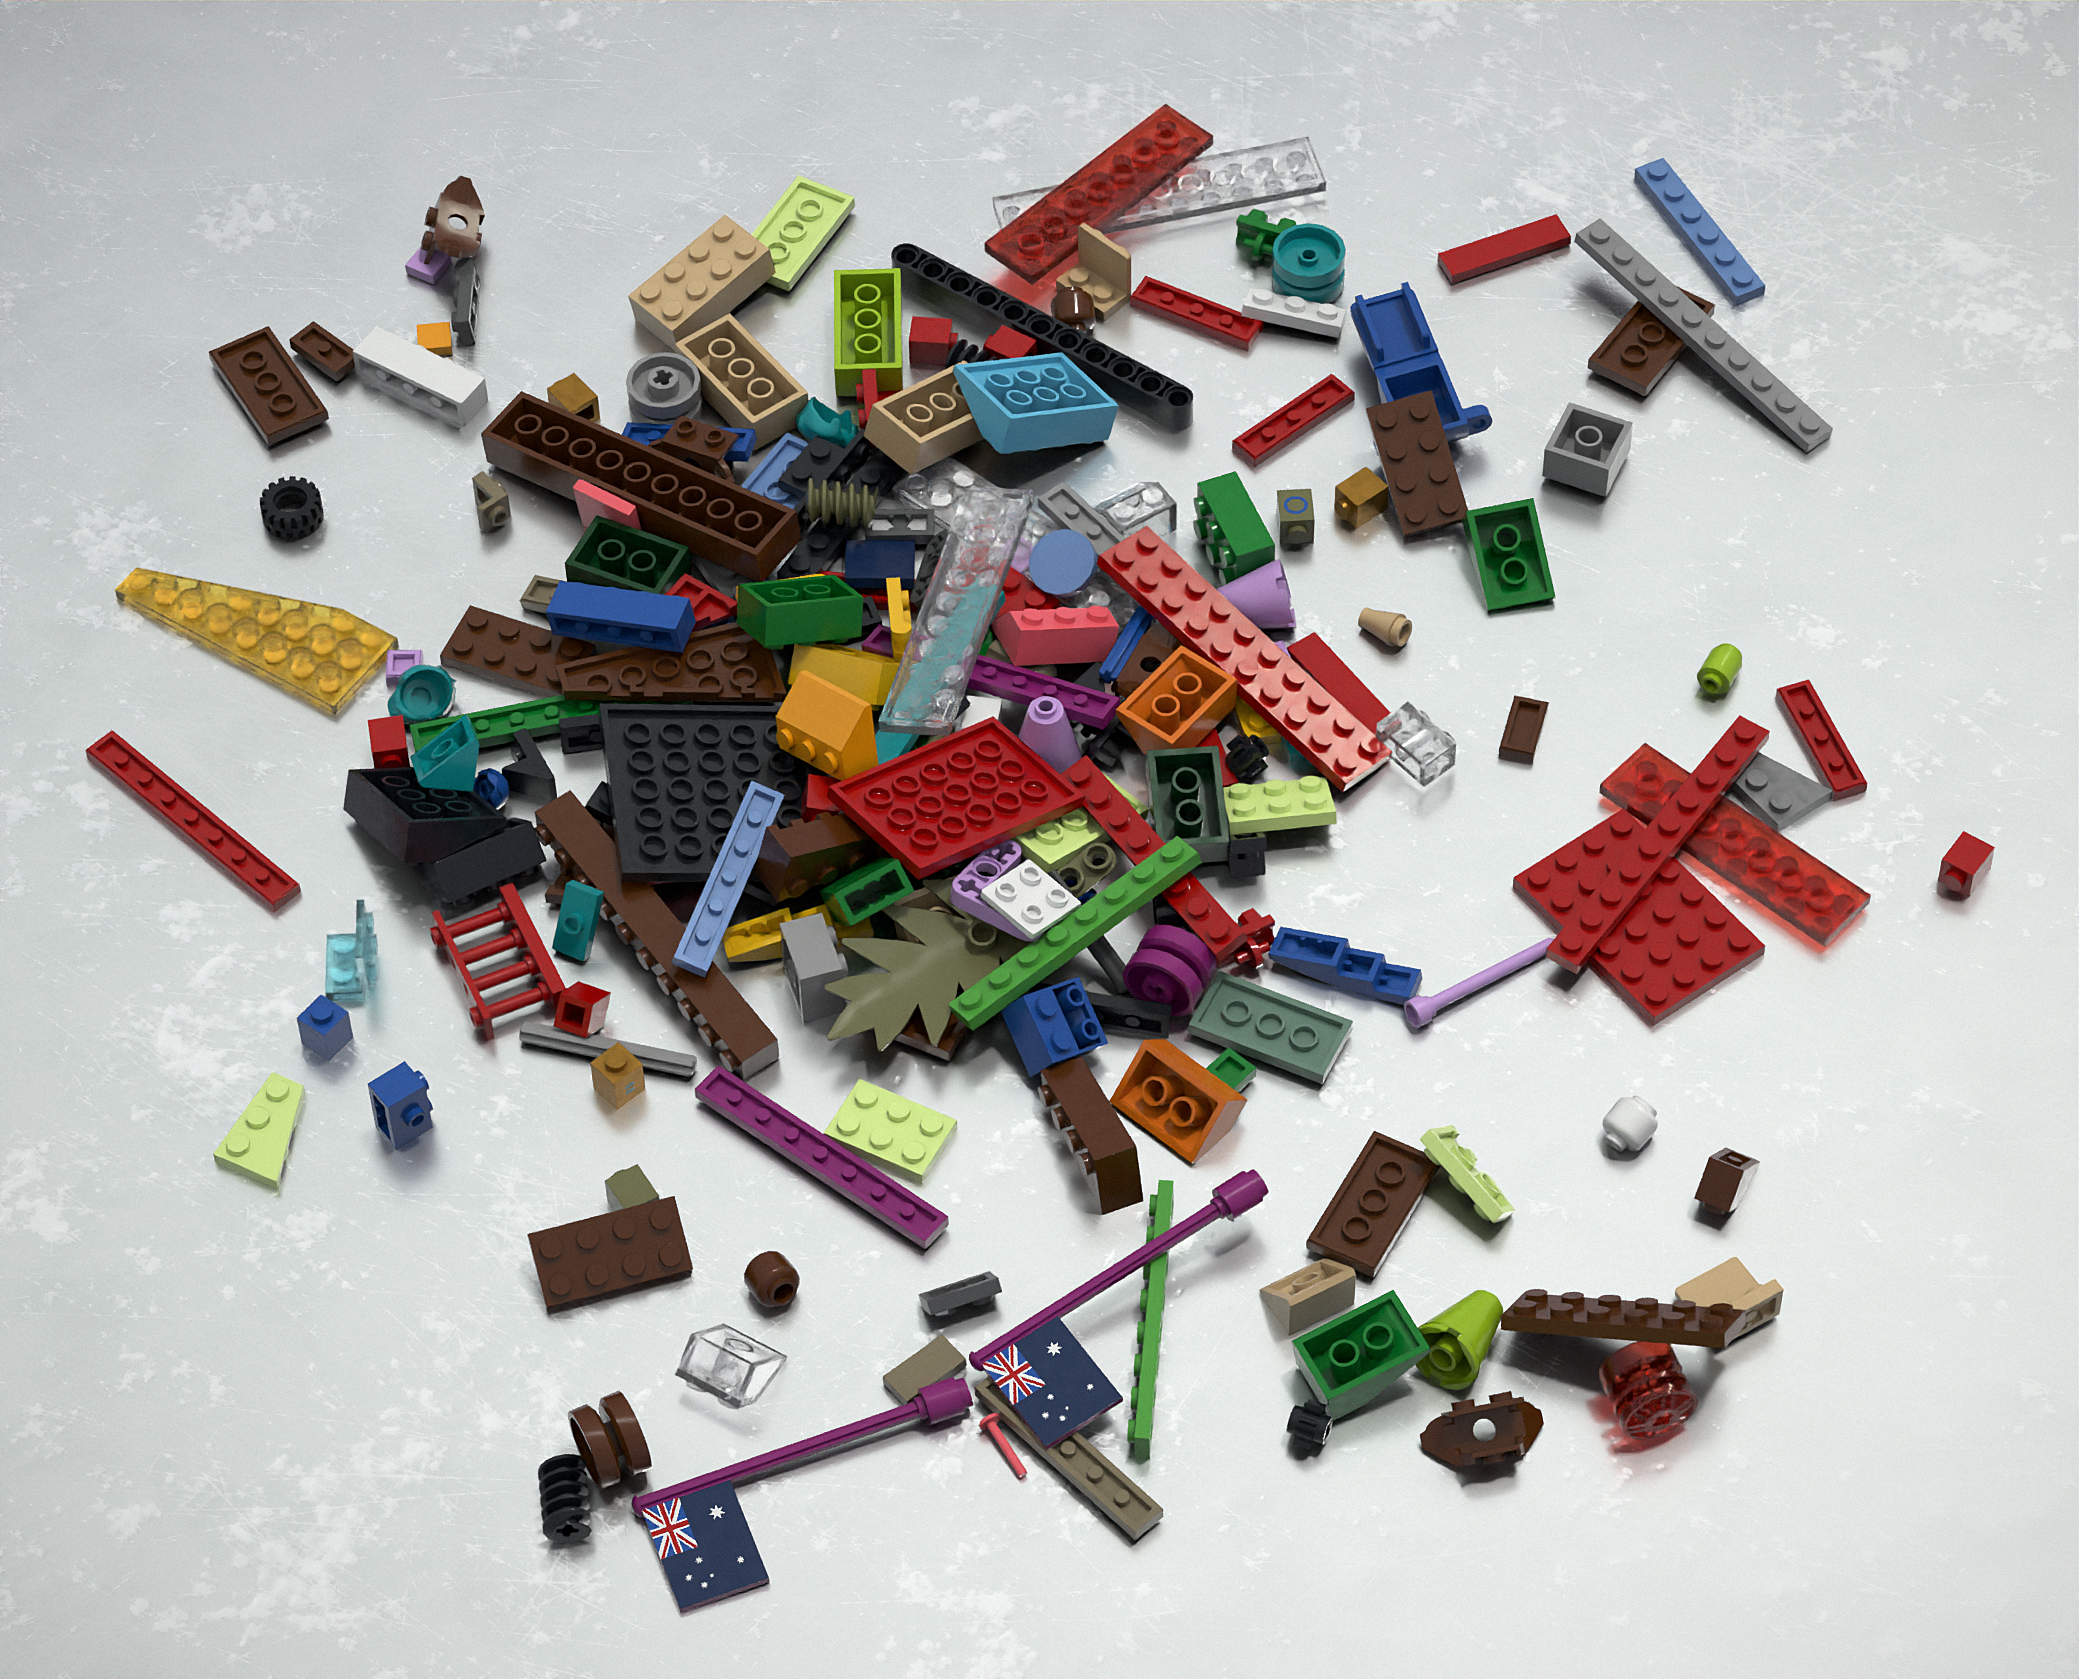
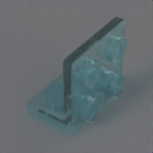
M364 899L357 900L356 933L327 935L325 996L332 1002L370 1000L371 985H377L376 963H373V956L378 955L377 934H374L373 912H366Z

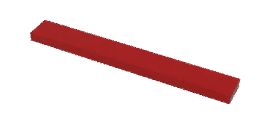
M113 730L85 750L89 760L274 913L301 892L300 884Z

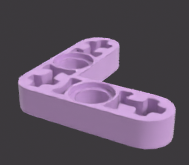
M1009 839L982 851L953 880L950 901L957 908L1018 939L1033 942L1043 935L1044 932L1034 939L1029 938L997 910L990 908L991 905L980 896L982 889L1019 866L1022 853L1021 847L1018 843ZM978 872H989L994 876L986 877L978 874Z

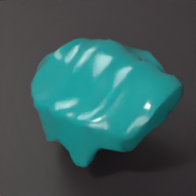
M815 396L796 415L795 422L797 428L806 440L811 441L815 436H818L841 448H845L859 432L858 425L852 423L850 410H845L842 414H838L825 404L819 402Z
M441 665L413 666L404 671L399 677L396 691L388 700V712L391 717L403 715L404 724L422 723L444 717L455 702L456 688L454 685L457 680L451 678L448 672L442 669Z

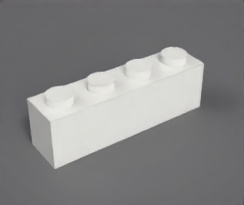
M376 326L353 350L356 374L463 426L488 401L486 381L479 373L469 371L448 358H442L421 345H415L394 332H388Z

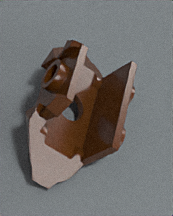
M458 176L455 181L448 184L444 191L440 193L435 208L429 206L424 225L429 227V231L424 232L420 248L426 251L424 264L430 263L435 248L455 258L470 257L474 260V256L478 255L482 233H478L485 213L476 190L472 185L471 178ZM452 217L460 218L465 222L466 228L461 230L455 229L449 224L448 219Z
M680 416L663 438L648 444L653 449L736 484L732 476L734 461H724L723 458L739 439L738 434Z
M1161 623L1154 624L1146 634L1142 635L1116 682L1112 683L1111 691L1115 693V696L1120 697V702H1122L1153 673L1143 670L1147 660H1154L1161 665L1181 645H1184Z
M1511 1391L1489 1395L1490 1403L1475 1406L1474 1399L1451 1403L1452 1411L1441 1413V1416L1432 1420L1427 1425L1426 1430L1420 1434L1422 1449L1458 1467L1476 1464V1458L1482 1457L1483 1465L1506 1460L1505 1452H1509L1510 1457L1525 1454L1544 1425L1542 1412L1530 1402L1524 1401V1396L1513 1398ZM1480 1419L1491 1421L1495 1427V1434L1488 1442H1481L1474 1436L1473 1427Z

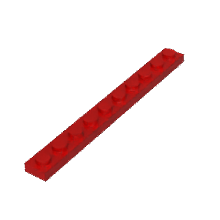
M1740 715L1546 948V958L1575 974L1579 972L1767 743L1770 734L1769 730Z

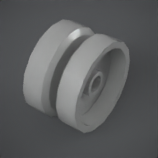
M661 352L650 354L638 360L631 367L627 375L626 386L629 398V413L633 423L673 425L680 416L701 421L703 413L701 379L698 368L690 359L676 353Z

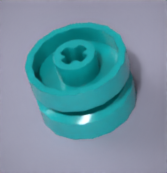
M1311 223L1294 225L1282 231L1275 239L1272 250V285L1274 292L1289 297L1298 296L1304 300L1320 304L1333 302L1342 293L1345 280L1346 249L1343 239L1334 230L1323 225Z

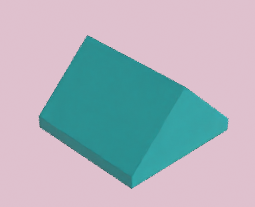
M464 715L410 756L418 782L423 788L473 792L480 744L471 719L467 715Z

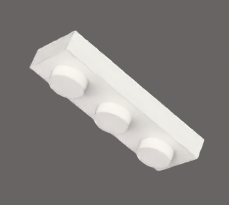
M1249 288L1243 303L1241 316L1339 338L1345 321L1346 309L1338 308L1328 303L1320 304L1307 301L1298 296L1289 297L1272 293L1267 289Z

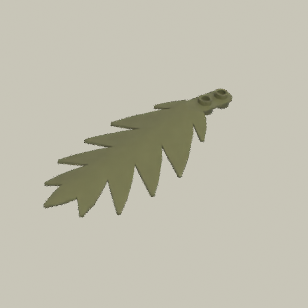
M1093 843L1067 864L1059 868L1057 872L1064 882L1068 880H1075L1077 882L1076 886L1069 889L1079 899L1113 872L1117 863L1116 855L1109 846L1103 843ZM1096 858H1103L1105 860V863L1099 866L1092 864ZM954 879L923 880V886L963 918L931 910L889 905L883 908L882 911L924 945L878 938H843L842 944L889 973L849 976L825 984L826 991L850 1002L836 1019L827 1034V1039L832 1041L875 1029L877 1048L879 1051H883L900 1035L919 1005L931 1045L937 1046L952 1013L948 1004L956 998L959 984L965 992L1000 966V958L1005 963L1032 942L1018 939L954 906L950 901V892ZM1030 989L1022 994V996L1029 994Z

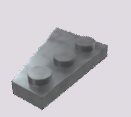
M1760 752L1757 753L1730 786L1776 833L1831 800L1833 790Z

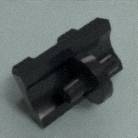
M1117 715L1114 716L1104 730L1081 723L1083 728L1080 732L1084 737L1089 738L1091 734L1096 735L1090 742L1089 748L1082 755V757L1087 755L1091 761L1096 757L1107 765L1113 766L1125 749L1110 738L1113 733L1128 744L1133 740Z

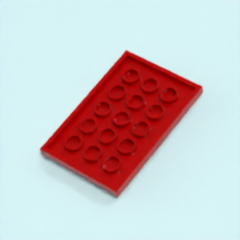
M992 716L833 784L828 788L827 798L890 855L898 859L900 864L919 880L1083 807L1082 803L1084 802L1085 795Z
M1623 808L1513 877V887L1560 933L1645 828ZM1673 856L1588 961L1654 1026L1764 955L1765 945Z

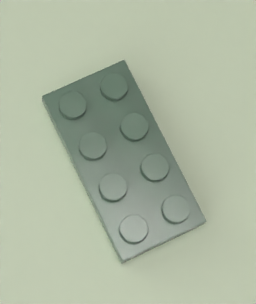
M1219 971L1191 1019L1188 1033L1323 1084L1353 1030V1021Z

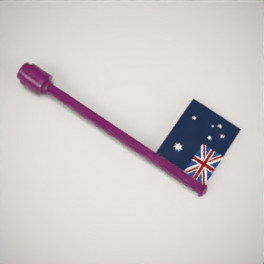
M1254 1169L1248 1172H1239L1212 1190L1213 1199L1210 1200L1209 1205L977 1352L971 1351L969 1354L971 1366L977 1371L986 1372L1046 1450L1050 1449L1123 1402V1397L1061 1321V1318L1218 1218L1224 1219L1226 1217L1229 1221L1233 1222L1263 1203V1198L1269 1194L1264 1180Z
M950 1377L918 1389L919 1397L913 1398L911 1403L640 1497L635 1495L631 1502L632 1509L637 1516L644 1517L680 1613L770 1582L732 1483L918 1418L920 1420L927 1419L929 1425H933L964 1414L965 1409L973 1407L971 1393L965 1379L962 1377L955 1380L954 1377Z

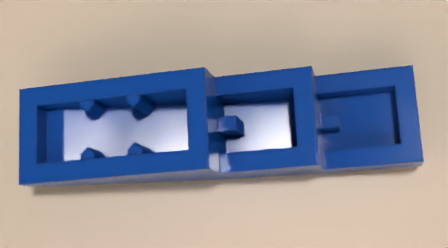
M1281 926L1268 953L1269 959L1309 977L1345 990L1402 1005L1415 997L1423 979L1421 969L1386 963L1385 955L1382 953L1350 948L1347 938Z

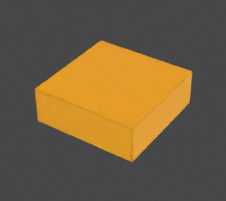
M450 322L417 325L418 345L425 347L436 355L452 354Z

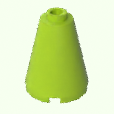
M1476 1290L1418 1327L1431 1349L1428 1355L1415 1364L1426 1378L1433 1375L1441 1380L1439 1386L1454 1390L1468 1387L1477 1378L1503 1314V1306L1497 1296L1485 1290Z

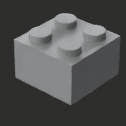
M1569 402L1544 449L1542 476L1606 497L1630 451L1633 422Z
M822 913L780 923L783 968L803 1023L842 1013L845 1009V999L825 990V984L846 978L845 975L848 974L844 954H837L835 950L838 942L833 925L826 926Z

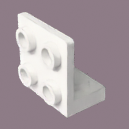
M1030 859L982 889L980 895L982 899L1031 939L1054 927L1081 906V902Z

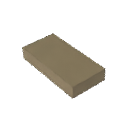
M940 1335L883 1376V1384L905 1405L913 1402V1398L919 1397V1388L950 1378L967 1366L966 1358L943 1335Z

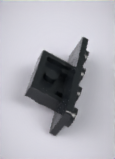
M861 428L845 448L815 436L778 479L779 489L801 499L794 507V510L797 511L800 534L804 530H808L813 522H810L808 512L805 510L809 478L813 479L815 489L819 488L822 480L827 481L829 490L833 489L836 481H839L841 486H845L849 482L852 472L860 463H865L870 455L871 446L869 445V440L863 436L865 429Z

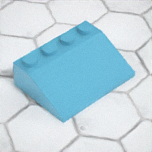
M1062 352L954 365L953 373L981 435L1000 454H1011L1012 452L1026 450L1037 451L1041 448L1065 447L1066 445L1080 443L1091 444L1096 441L1109 440L1119 405Z

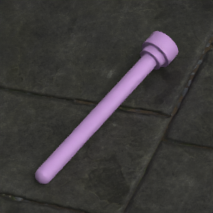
M1547 938L1432 997L1418 995L1404 1003V1011L1408 1020L1416 1028L1431 1022L1437 1010L1545 956L1546 948L1554 939Z

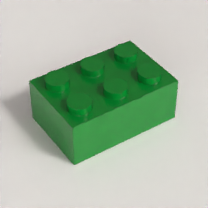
M1234 471L1198 482L1197 497L1193 500L1197 513V520L1193 521L1194 531L1199 540H1204L1210 563L1217 565L1222 586L1274 561L1275 543L1237 472Z
M836 575L738 584L737 625L767 649H782L787 644L813 646L816 644V641L825 640L834 643H844L848 641V638L861 637L863 596Z

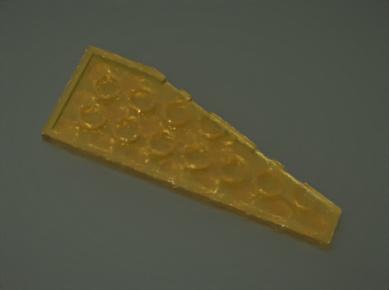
M138 567L115 589L117 599L334 715L340 711L387 660V650H396L399 647L397 637L341 608Z

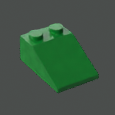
M1534 498L1465 512L1462 524L1469 555L1487 612L1556 598Z
M1394 1289L1292 1340L1296 1364L1320 1403L1326 1405L1325 1411L1328 1416L1333 1417V1421L1367 1404L1431 1352L1429 1345Z

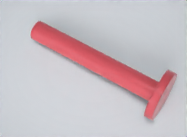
M992 1413L980 1421L979 1428L981 1430L989 1429L1019 1478L1026 1476L1028 1472L997 1425L1000 1420L999 1414Z

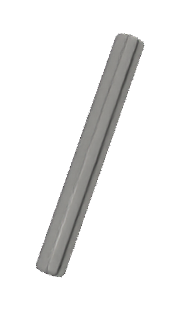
M525 1021L520 1028V1041L533 1045L597 1058L619 1042L643 1064L644 1068L691 1077L697 1066V1058L690 1054L593 1034L585 1038L554 1026Z

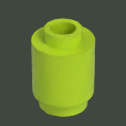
M1723 643L1710 651L1697 673V680L1705 691L1712 694H1724L1729 690L1742 668V654L1740 650L1731 644Z

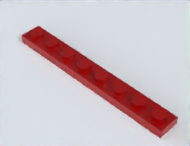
M1087 755L1061 773L1067 781L1085 795L1084 802L1082 803L1083 808L1134 866H1137L1165 845L1164 841ZM1190 871L1160 893L1194 934L1208 946L1219 962L1248 940L1245 932Z

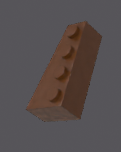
M842 810L835 816H831L827 811L817 814L816 818L811 822L804 823L801 818L791 820L787 825L788 828L780 829L776 824L767 826L754 872L776 901L780 902L789 897H799L806 890L819 884L826 885L836 877L849 871L854 872L881 856L889 857L891 855Z
M1082 1056L1040 1070L1042 1086L1038 1087L1040 1100L1045 1108H1050L1054 1124L1061 1131L1101 1214L1104 1215L1144 1201L1137 1146Z

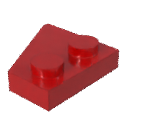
M686 573L665 594L690 599L696 619L692 632L737 614V601Z

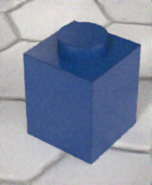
M322 994L297 1017L301 1043L328 1061L353 1038L349 1012Z

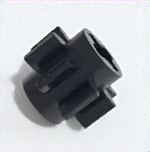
M1244 734L1241 737L1237 735L1226 745L1230 750L1225 757L1226 763L1237 776L1243 777L1247 775L1250 778L1254 775L1257 777L1268 768L1264 760L1269 755V750L1258 736L1251 735L1248 737Z
M1309 1399L1308 1402L1304 1403V1407L1294 1406L1286 1429L1287 1433L1295 1436L1293 1445L1311 1450L1312 1447H1315L1316 1442L1325 1444L1333 1422V1417L1324 1413L1325 1404Z

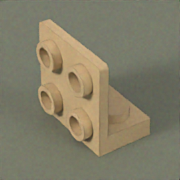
M1082 223L1078 226V262L1056 279V289L1060 291L1063 288L1073 286L1082 288L1083 291L1089 293L1093 298L1096 317L1105 322L1130 302L1131 255L1124 247L1118 246L1107 239L1099 230Z
M1732 1257L1675 1289V1296L1679 1301H1693L1696 1303V1306L1710 1307L1713 1304L1726 1303L1732 1305L1733 1309L1745 1310L1746 1325L1733 1338L1735 1339L1780 1314L1784 1289L1776 1279L1764 1285L1759 1284L1737 1257Z

